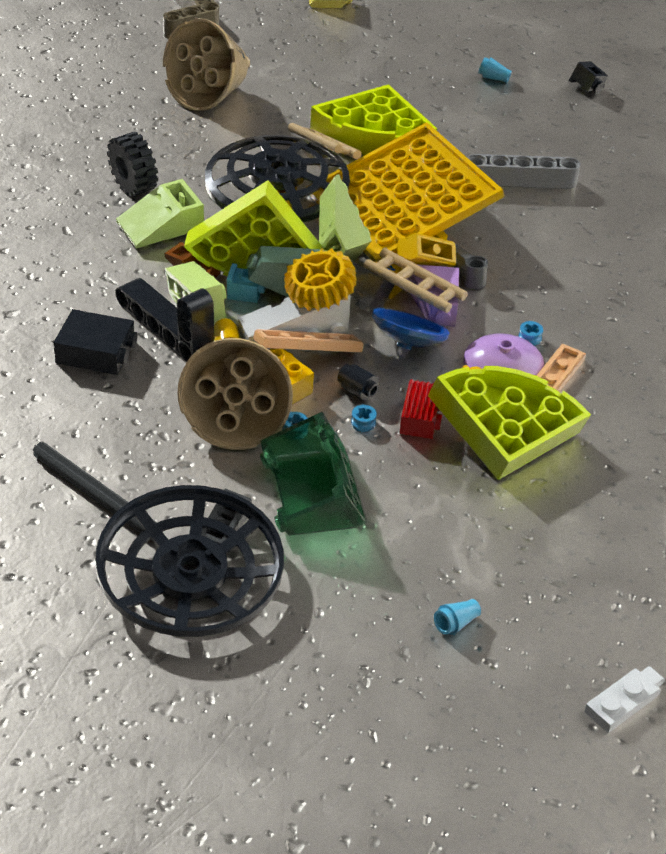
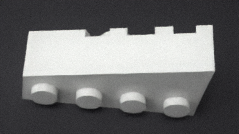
M348 295V300H340L339 306L334 304L330 306V309L327 307L321 308L319 312L316 308L310 311L306 307L299 308L296 303H292L290 298L287 297L280 305L275 307L268 305L239 317L238 329L240 338L256 342L253 338L254 332L257 329L348 334L351 295Z

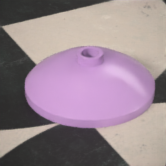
M504 333L489 334L474 340L466 348L463 361L464 365L470 368L477 366L483 369L484 366H500L518 369L533 375H537L544 367L543 357L534 345L521 337Z

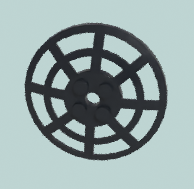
M262 135L233 142L214 154L205 169V187L211 199L221 209H224L234 201L226 197L218 187L231 182L238 190L247 194L269 180L276 190H285L286 193L279 194L285 201H290L292 210L301 221L307 222L319 218L320 204L303 209L299 198L311 195L320 188L324 190L330 184L326 181L328 166L339 167L342 170V182L346 184L348 190L350 176L348 168L340 156L314 141L287 135ZM271 145H286L290 147L285 150L272 148ZM260 147L263 150L255 155L245 154L248 150ZM302 149L315 158H303L297 152ZM318 152L326 155L330 159L323 158ZM220 159H229L227 175L213 180L212 168ZM237 160L249 162L248 168L234 171V165ZM307 165H320V176L318 177L307 172ZM249 176L251 181L256 184L255 187L252 188L244 184L240 178ZM304 180L313 183L304 189L296 191L295 187L302 184Z
M179 485L148 492L120 508L109 519L100 534L96 546L95 565L98 582L104 595L124 617L143 628L160 634L177 637H201L234 629L251 620L268 605L281 583L284 570V549L274 524L263 511L250 501L219 488L202 485ZM194 500L192 516L173 517L155 523L146 511L153 506L167 502ZM206 502H211L231 508L249 520L236 531L220 521L204 517ZM135 516L144 528V531L132 542L127 554L110 550V543L116 533L127 521ZM190 526L189 534L179 535L168 539L163 531L172 528ZM202 528L217 531L228 538L222 543L217 544L215 541L201 536ZM258 528L265 535L271 547L274 558L273 565L255 567L253 552L245 539ZM152 538L159 547L154 554L153 560L138 558L137 554L140 549ZM237 546L244 557L246 567H227L226 554ZM106 561L124 566L126 582L133 594L120 599L116 598L107 581ZM189 564L196 565L198 568L186 570L183 566ZM134 569L153 572L156 584L141 590L135 579ZM273 576L271 585L260 602L250 610H246L238 605L251 588L254 578ZM226 579H244L240 589L231 598L219 590ZM166 593L171 597L179 599L177 610L163 607L151 599ZM209 597L219 605L203 611L190 612L192 600ZM142 603L158 614L175 618L174 626L146 619L129 608ZM225 611L235 617L215 625L187 627L188 620L210 618Z

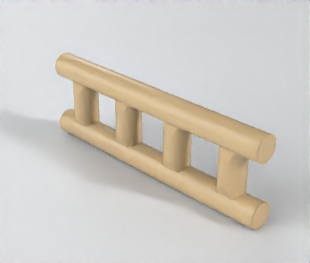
M290 123L288 126L290 132L314 141L337 154L348 155L354 159L361 157V151L316 130L301 127L295 123Z
M383 248L380 252V257L383 259L377 263L367 259L363 266L366 270L445 313H448L452 308V304L448 301L454 297L464 301L468 295L467 291L387 248ZM395 264L403 270L396 274L386 268ZM415 275L423 281L416 285L407 279ZM435 286L444 292L436 296L427 290Z

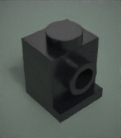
M591 61L578 62L569 81L571 83H579V87L586 92L594 91L595 93H600L605 87L608 75Z

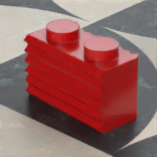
M409 380L399 434L433 439L434 431H440L443 414L438 413L440 410L428 397L434 383Z

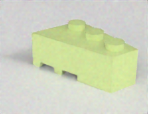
M195 261L165 268L168 290L176 305L178 299L200 288H204L213 299L214 324L218 320L226 318L224 299L227 297L224 285L218 282L214 276H211Z

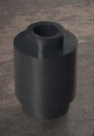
M347 363L338 373L337 381L341 383V387L362 400L374 397L379 389L378 377L357 364L351 365Z

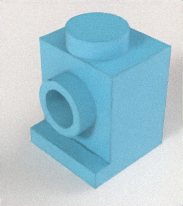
M232 263L227 277V299L258 303L260 293L264 294L266 287L248 280V269L237 268V264Z

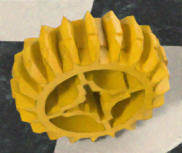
M321 248L318 252L311 250L310 254H301V259H293V265L287 266V272L284 274V286L292 303H296L299 308L306 307L308 311L316 308L319 312L324 307L330 309L331 305L339 306L340 300H348V295L354 293V286H356V271L349 257L344 256L342 251L334 252L333 248L328 251H324Z

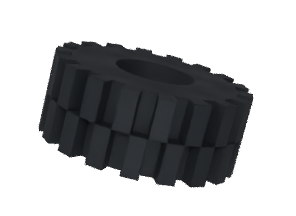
M130 132L109 140L107 156L110 160H108V163L112 167L111 173L115 175L116 184H120V189L124 190L125 194L130 197L155 189L157 186L156 182L158 181V176L156 175L158 168L155 167L156 160L152 157V149L148 148V142L143 140V136L141 134L138 135V132Z

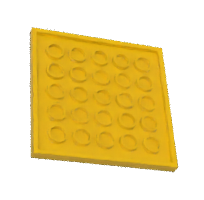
M427 122L346 165L350 176L348 194L353 204L357 206L359 216L364 226L368 228L372 240L363 252L373 262L380 258V252L383 248L398 254L397 243L399 239L414 233L433 237L504 197L503 189ZM338 169L329 174L326 181L330 183L335 175L338 174L342 180V170ZM320 188L311 194L310 197L317 204H320V196L325 190Z

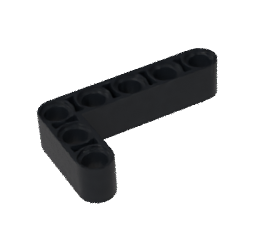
M136 278L115 289L117 301L122 308L186 362L196 351L207 343L214 341V303L206 289L200 288L178 299L177 307L142 278Z

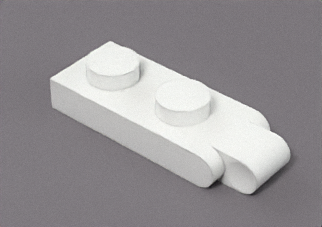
M650 666L641 672L635 668L586 703L584 712L609 733L654 700L660 694L661 689L659 687L662 686L665 679Z

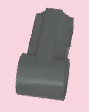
M456 244V264L454 268H459V273L464 277V285L470 289L485 287L488 269L487 259L482 256H472Z

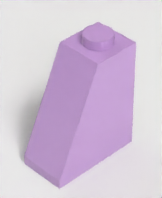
M418 265L456 286L459 285V268ZM415 275L407 279L416 285L423 281ZM435 286L427 290L436 296L444 292ZM411 294L426 319L441 326L455 327L458 298L454 297L448 301L452 304V308L448 313H445Z

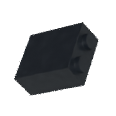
M72 309L53 342L55 363L118 375L122 365H126L128 362L130 349L135 348L138 334L134 332V320Z

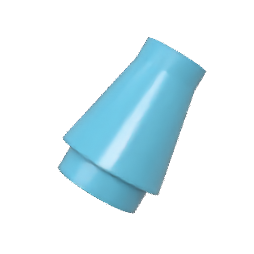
M485 57L478 73L482 75V78L507 83L512 71L490 57L488 59Z
M475 599L441 605L434 613L435 626L442 634L455 635L474 618L481 615V607Z

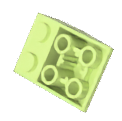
M338 174L335 175L320 196L319 243L326 251L333 248L334 252L342 251L344 256H348L351 262H354L372 240L368 228L364 226L359 216L357 206L353 204L348 194L346 184L342 182Z
M180 179L159 185L117 217L116 222L135 248L146 247L153 243L185 235L189 230L204 221V204L186 182Z

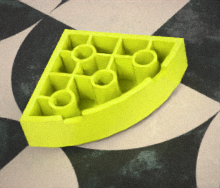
M389 84L311 106L310 129L361 151L363 156L426 122L437 131V128Z
M269 180L189 230L184 247L197 260L208 267L212 266L222 271L223 275L227 277L232 263L237 264V268L248 269L246 268L248 258L251 254H255L260 246L305 249L323 248Z
M484 366L483 369L469 370V367L455 369L438 376L428 394V397L497 480L579 434L591 416L575 398L564 390L560 393L548 386V381L518 369L500 366Z

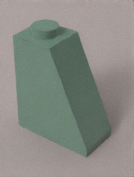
M260 246L257 252L251 254L246 264L248 280L289 297L284 286V274L287 272V266L293 265V259H301V254L308 255L311 253V250L318 252L320 249Z

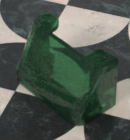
M323 412L260 440L263 451L260 453V459L266 469L271 468L275 474L282 507L277 508V516H274L275 523L281 533L286 532L289 536L353 529L367 523L347 451Z

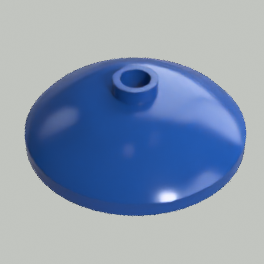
M386 308L374 309L372 313V318L386 336L397 341V346L411 350L412 346L429 347L440 344L449 338L450 332L445 327L411 313Z

